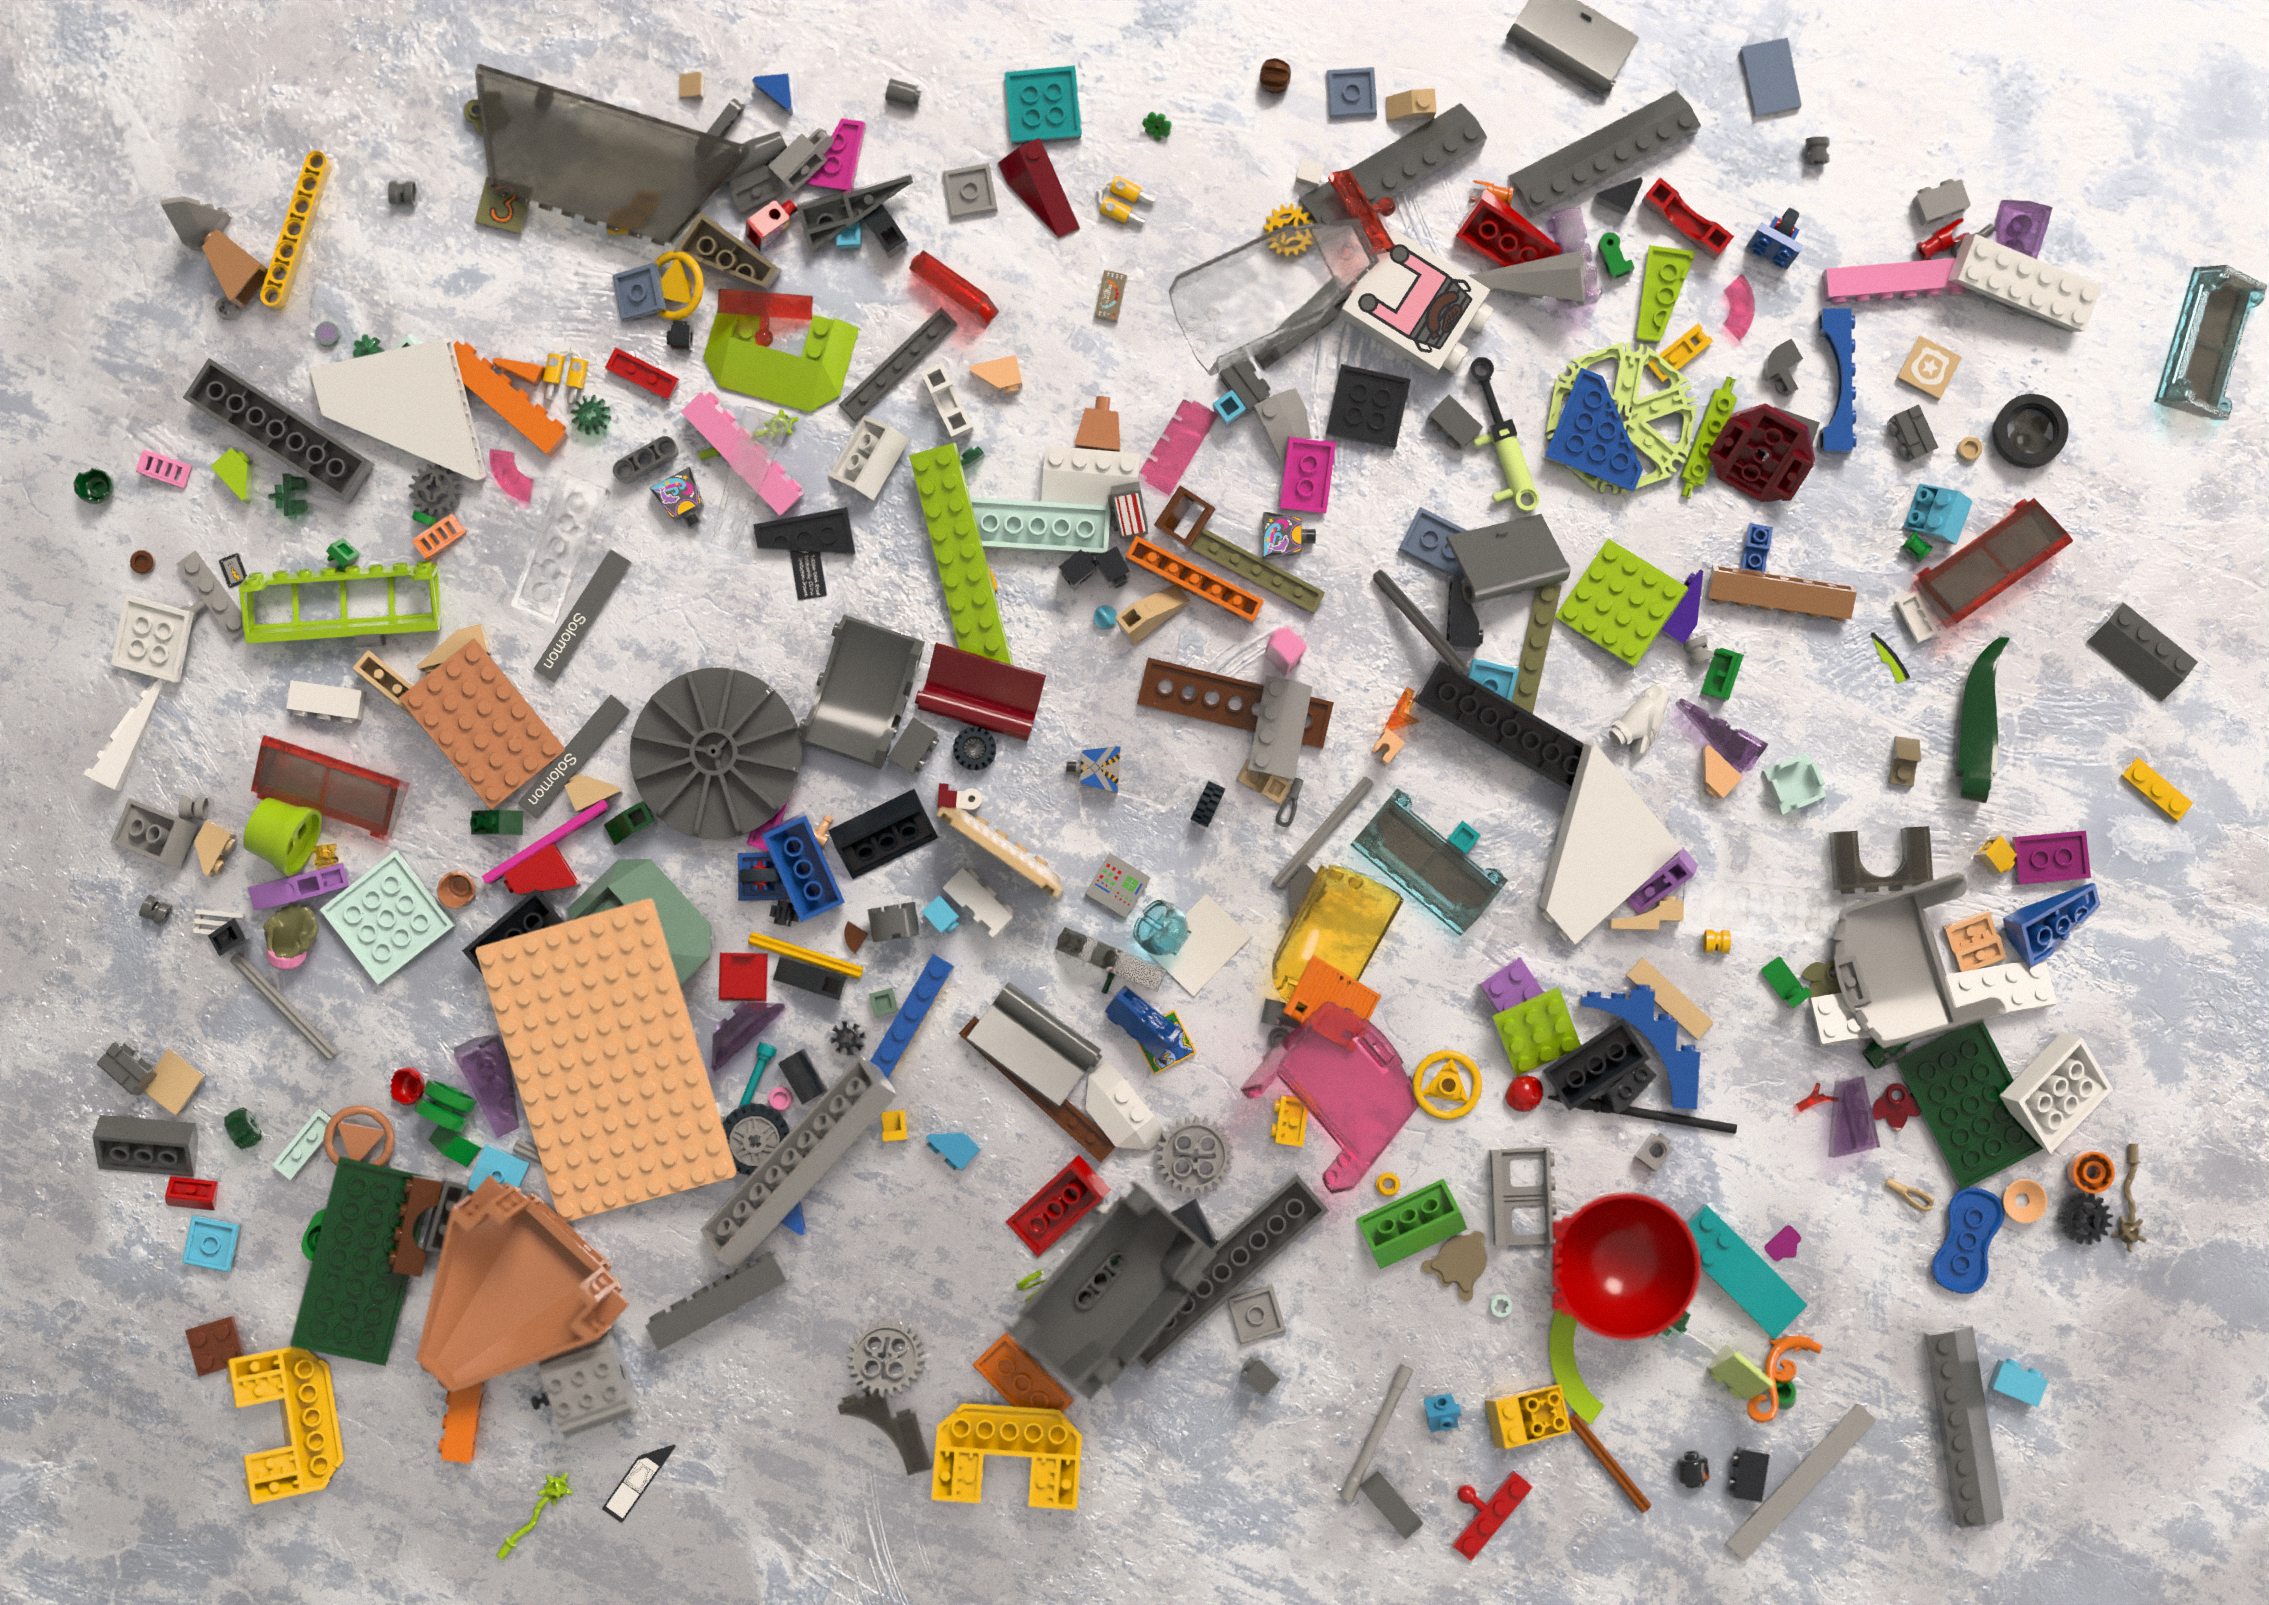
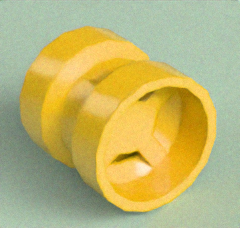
M1705 929L1703 937L1704 953L1719 951L1721 954H1729L1731 948L1730 930L1715 932L1711 929Z

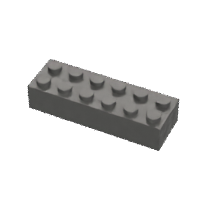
M771 1251L755 1259L757 1264L751 1266L750 1263H747L734 1271L735 1276L730 1278L727 1274L713 1282V1288L708 1289L705 1286L691 1294L693 1299L687 1301L685 1297L671 1305V1311L666 1313L665 1309L649 1317L650 1323L645 1325L657 1350L660 1351L788 1281L791 1275L779 1253L777 1252L772 1255Z

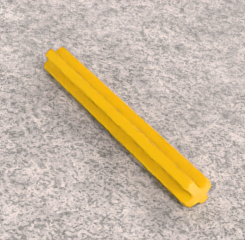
M751 932L748 939L750 945L856 979H860L863 973V967L755 932Z

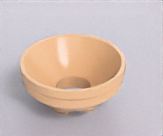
M2020 1179L2012 1182L2005 1189L2002 1199L2005 1212L2013 1220L2020 1223H2031L2038 1220L2045 1213L2048 1202L2046 1192L2042 1186L2030 1179ZM2020 1193H2024L2028 1197V1204L2025 1207H2018L2015 1203V1198Z

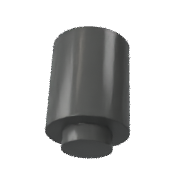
M890 78L885 101L913 108L915 104L919 105L922 91L919 90V85Z

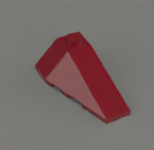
M1040 137L1018 147L997 163L1007 185L1058 238L1080 229Z

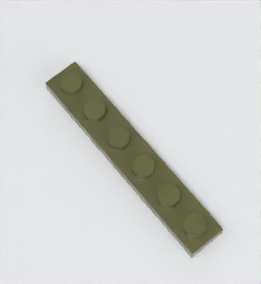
M1204 528L1190 548L1313 614L1325 594L1324 591Z
M1557 584L1539 587L1535 590L1518 665L1519 672L1511 701L1532 714L1562 587Z

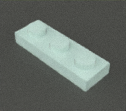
M318 1109L272 1166L286 1178L293 1180L323 1144L325 1128L331 1118L321 1109Z

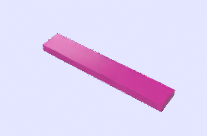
M601 800L481 877L486 884L492 885L503 878V874L551 843L557 844L609 811L611 806L607 800Z

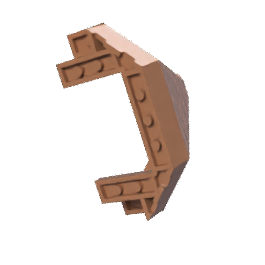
M488 1175L471 1196L468 1195L452 1206L416 1360L425 1372L431 1373L438 1380L442 1388L452 1393L598 1339L612 1327L611 1324L625 1310L629 1303L627 1299L619 1294L622 1288L617 1278L609 1273V1270L612 1268L609 1261L567 1222H564L542 1199L534 1194H530L527 1197L521 1194L520 1188L506 1182L502 1186L494 1177Z

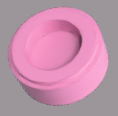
M777 1087L770 1092L768 1101L774 1110L784 1111L792 1105L793 1095L789 1089Z

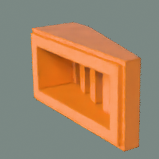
M493 358L492 360L496 368L535 386H539L545 368L539 364L502 358Z
M451 513L421 533L412 542L423 557L430 561L467 532ZM449 522L457 531L455 534H452L446 526ZM441 528L444 530V532H445V533L447 534V536L449 537V538H447L446 540L443 538V536H442V535L440 534V532H439V530H440ZM435 535L440 544L436 545L431 536ZM426 540L433 548L430 551L423 544Z

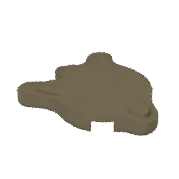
M1473 1231L1470 1234L1451 1237L1443 1244L1440 1252L1435 1257L1422 1262V1270L1426 1273L1437 1274L1443 1287H1449L1452 1283H1457L1459 1297L1463 1301H1470L1473 1298V1285L1482 1275L1487 1264L1484 1234L1480 1231Z

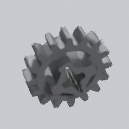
M426 464V471L420 468L417 469L420 475L418 477L412 475L411 478L415 481V484H409L408 486L414 490L413 493L409 494L410 498L416 499L413 505L416 507L422 505L420 511L423 513L429 509L431 516H434L436 511L440 515H444L445 508L452 511L451 503H459L455 496L462 495V492L456 489V487L461 485V482L454 481L457 477L456 473L449 474L450 469L444 467L441 470V465L438 464L435 465L434 469L431 465ZM430 476V479H428L425 483H422L424 479ZM442 476L447 478L450 487L443 484ZM438 486L440 490L435 491V494L430 491L431 488ZM420 493L427 495L428 504L423 501ZM448 497L443 503L440 504V501L443 498Z

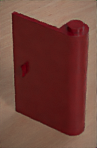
M936 642L926 684L923 691L918 690L915 704H918L919 710L1028 742L1046 675Z

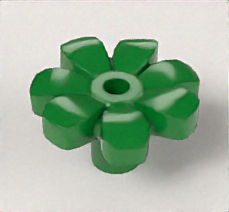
M1150 112L1147 118L1143 119L1142 126L1146 127L1145 132L1148 135L1154 133L1153 138L1160 140L1162 136L1168 137L1170 135L1172 123L1171 121H1165L1166 116L1159 113L1156 115L1154 112Z

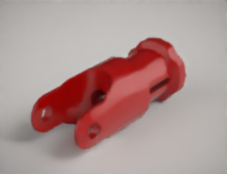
M1964 218L1957 219L1933 233V237L1923 243L1918 242L1916 250L1919 256L1924 261L1931 260L1933 255L1940 251L1945 252L1964 239L1965 235H1970V232H1965L1954 239L1952 238V231L1964 221Z

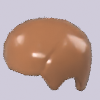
M455 870L442 877L436 892L438 899L446 907L458 909L473 899L476 885L474 879L468 873Z

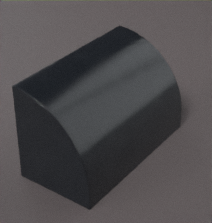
M805 1048L778 1063L802 1105L829 1090Z
M1196 1198L1170 1211L1174 1217L1208 1247L1218 1241Z

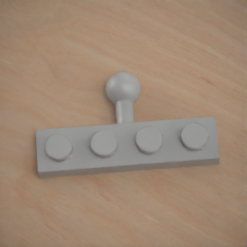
M195 550L176 563L201 597V600L194 605L182 606L180 608L194 612L192 623L196 620L197 614L208 607L232 641L244 634L242 612L199 553Z

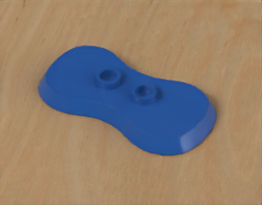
M1968 1187L1964 1190H1959L1949 1203L1948 1236L1936 1253L1932 1265L1933 1275L1937 1283L1947 1290L1961 1294L1974 1293L1986 1282L1989 1271V1245L1994 1235L2001 1228L2005 1216L2003 1203L1995 1194L1981 1188Z

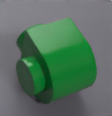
M1776 1381L1778 1408L1783 1410L1792 1408L1797 1400L1796 1388L1793 1382L1782 1383Z

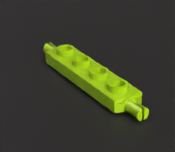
M1727 376L1723 388L1714 389L1680 475V478L1686 482L1681 496L1684 498H1691L1694 486H1704L1712 466V461L1710 462L1707 453L1732 414L1738 399L1731 393L1736 381L1732 377Z

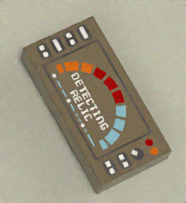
M1104 270L1094 317L1118 322L1127 274Z

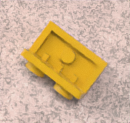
M1281 1095L1280 1100H1275L1274 1114H1278L1277 1124L1272 1123L1270 1138H1275V1144L1303 1147L1310 1099Z

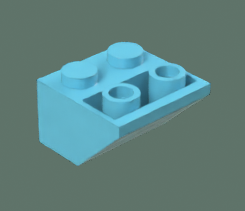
M1919 484L1903 528L1912 532L1916 531L1918 534L1935 541L1957 545L1973 500L1957 490Z

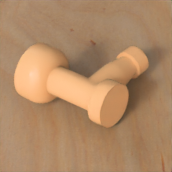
M827 815L824 816L816 831L813 830L822 849L830 837L826 832L834 820Z

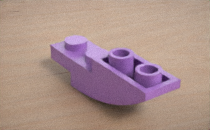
M342 862L291 877L287 876L250 886L248 891L255 911L321 895L347 887L349 883Z

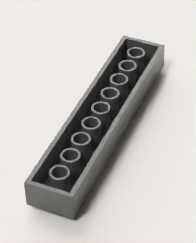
M1296 1173L1211 1247L1217 1255L1202 1271L1206 1277L1192 1293L1190 1292L1186 1297L1188 1300L1148 1347L1136 1358L1146 1371L1329 1211Z

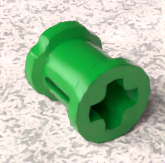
M1916 531L1901 545L1903 549L1906 548L1916 557L1918 563L1933 548L1932 545H1927L1921 540Z

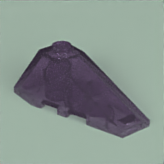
M2001 199L1994 222L1996 243L2037 259L2053 207L2033 201Z
M1682 698L1678 699L1675 703L1720 755L1730 762V765L1739 773L1750 771L1768 746L1766 742L1741 728L1739 730L1730 729L1731 725L1721 718L1714 717L1711 719L1709 712Z
M499 1035L475 1037L455 1047L454 1057L497 1138L519 1128L510 1060Z

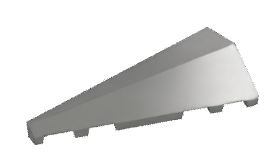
M1582 250L1468 275L1489 288L1490 291L1502 289L1507 290L1508 294L1540 299L1543 296L1554 297L1560 302L1567 299L1576 301L1579 305H1583L1585 301V260Z

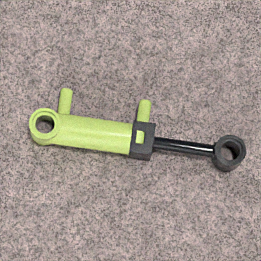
M1478 357L1471 363L1468 374L1471 381L1481 384L1495 425L1488 428L1487 434L1473 438V444L1475 447L1492 442L1499 456L1510 489L1493 494V501L1498 503L1513 498L1514 507L1517 511L1524 514L1530 513L1539 504V494L1535 490L1519 445L1513 419L1503 420L1490 383L1494 372V365L1488 358ZM1478 365L1484 366L1487 369V374L1479 376L1475 372V367ZM1529 495L1532 498V505H1523L1520 500L1521 496Z

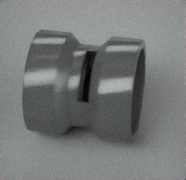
M1815 136L1806 138L1805 145L1809 149L1806 155V164L1823 165L1829 163L1830 154L1827 152V148L1830 145L1829 137Z
M390 180L388 185L389 203L399 204L400 202H405L407 205H414L416 202L415 181L399 183L398 180Z
M148 895L140 908L139 916L145 919L150 918L155 924L163 926L168 920L173 906L167 902L161 903L156 897Z

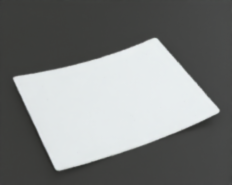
M1205 894L1154 946L1149 954L1194 996L1251 936L1208 894Z

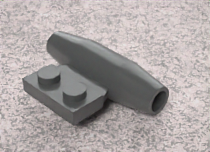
M780 131L756 137L717 155L696 170L694 174L702 189L730 182V193L740 214L783 194L773 171L766 167L765 164L782 153L787 146Z

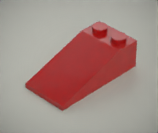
M1486 189L1482 191L1462 219L1455 235L1502 267L1557 256L1561 252V248L1507 203Z
M1078 1154L1016 1211L1006 1223L1029 1249L1039 1257L1099 1203L1111 1189Z

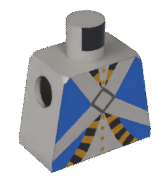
M1120 746L1082 750L1081 761L1067 760L1066 774L1080 775V785L1118 793Z

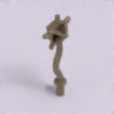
M2129 1144V1160L2126 1161L2127 1164H2130V1172L2125 1179L2123 1189L2129 1206L2128 1219L2126 1221L2124 1216H2120L2121 1225L2118 1232L2111 1234L2112 1238H2120V1240L2126 1243L2127 1251L2129 1252L2132 1251L2133 1243L2138 1240L2144 1243L2147 1241L2141 1235L2139 1227L2143 1223V1219L2140 1218L2135 1222L2136 1205L2130 1188L2137 1172V1164H2141V1161H2139V1144Z

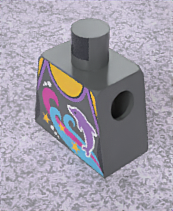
M690 467L650 487L651 492L674 521L684 518L689 528L695 527L702 522L696 511L704 507V502L694 472Z
M1263 512V560L1299 555L1302 552V543H1316V529H1302V518Z

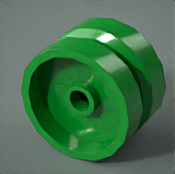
M428 1079L423 1091L433 1100L427 1098L419 1099L414 1111L439 1125L454 1131L463 1132L467 1119L457 1111L470 1113L473 1111L477 1101L451 1085Z

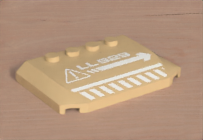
M941 807L936 814L940 819L971 838L1059 900L1064 893L1059 876L1046 867L1048 863L1038 856L1032 858L1026 854L1028 849L1016 842L1015 845L1007 840L1009 836L999 829L993 831L987 827L989 822L977 815L974 818L959 807Z

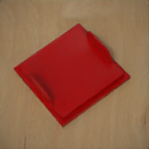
M720 953L719 1000L767 1001L768 954Z

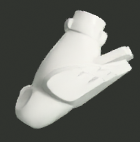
M1660 684L1650 686L1644 691V696L1626 711L1621 720L1612 725L1609 735L1617 745H1629L1632 742V754L1642 756L1643 753H1646L1654 739H1656L1664 722V713L1669 700V693L1666 688Z

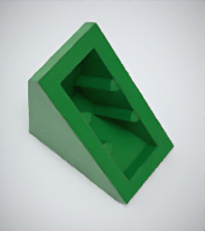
M438 1125L428 1139L443 1155L465 1167L471 1164L482 1148L461 1132L442 1125Z

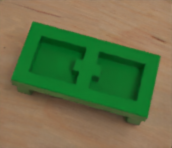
M1715 648V657L1711 660L1700 693L1726 702L1730 698L1744 655L1724 648Z

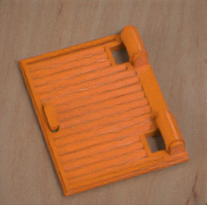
M1312 955L1283 1013L1328 1038L1341 1048L1353 1053L1381 995L1315 955ZM1298 1002L1306 1006L1303 1013L1295 1009ZM1344 1029L1352 1033L1349 1040L1341 1036Z

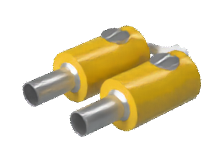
M1116 175L1113 181H1107L1103 186H1098L1096 190L1099 194L1098 202L1102 205L1100 213L1123 224L1130 221L1143 227L1145 219L1131 213L1133 208L1107 196L1102 202L1101 190L1112 184L1109 191L1134 203L1139 199L1153 205L1156 198L1143 193L1142 186Z
M567 345L566 349H560L556 354L548 353L542 382L547 383L544 399L552 400L555 385H560L565 357L559 354L571 350V353L578 356V358H571L565 386L570 388L567 403L575 405L578 390H583L588 361L583 360L581 354L574 351V346Z

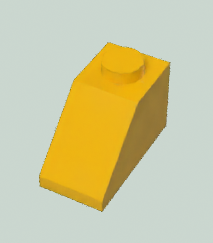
M1999 835L1989 837L1974 856L1995 874H2000L2002 872L2007 873L2015 864L2013 859L2017 854L2007 841Z

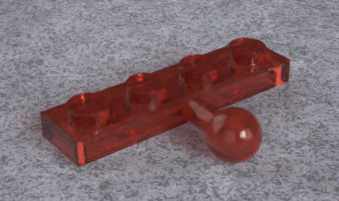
M1350 169L1332 172L1328 180L1372 255L1391 252L1395 245L1377 214L1380 213L1382 216L1392 215L1396 209L1394 200L1384 197L1377 204L1371 205Z
M718 289L717 313L760 317V330L756 332L754 337L757 345L769 347L773 343L774 337L769 330L770 317L812 320L813 296Z

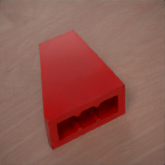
M553 843L503 874L506 878L504 881L505 886L510 893L515 892L517 895L530 894L536 888L540 892L581 885L559 848Z

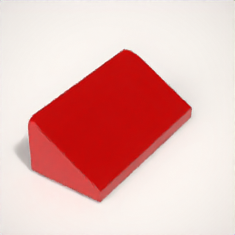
M170 1176L164 1198L168 1206L213 1211L216 1206L218 1181Z

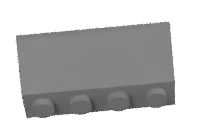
M1266 675L1247 771L1289 780L1295 779L1313 686Z

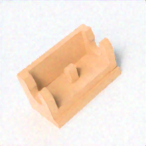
M1388 728L1382 732V737L1372 750L1373 753L1377 752L1380 747H1382V752L1387 750V753H1385L1380 761L1384 766L1388 764L1405 744Z

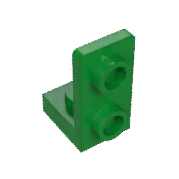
M1776 957L1761 968L1762 974L1787 1008H1795L1812 995L1807 986L1803 987L1781 957Z

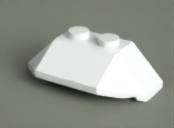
M1108 1061L1088 1076L1085 1110L1115 1147L1149 1151L1157 1144V1141L1164 1139L1161 1134L1164 1130L1155 1116Z

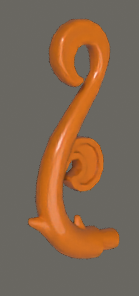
M1790 1335L1782 1339L1769 1341L1774 1346L1771 1348L1766 1359L1765 1375L1775 1383L1768 1389L1772 1406L1767 1413H1763L1758 1410L1757 1406L1761 1402H1766L1767 1397L1765 1395H1757L1751 1398L1747 1403V1413L1752 1420L1758 1423H1767L1775 1418L1778 1410L1776 1381L1787 1383L1793 1380L1796 1375L1797 1367L1791 1360L1785 1359L1780 1361V1366L1784 1368L1783 1370L1776 1368L1779 1357L1790 1349H1794V1352L1801 1349L1805 1351L1811 1350L1820 1354L1823 1345L1812 1341L1813 1338L1804 1335Z

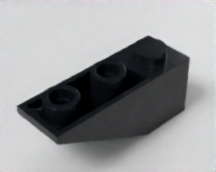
M880 204L862 218L888 258L909 246L906 237L883 204Z
M780 957L773 980L842 1001L848 977Z

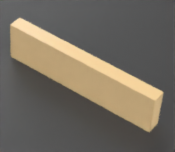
M1641 958L1626 974L1634 984H1648L1650 989H1655V1003L1667 1014L1673 1015V1019H1677L1678 1024L1696 1040H1699L1714 1023L1644 958Z

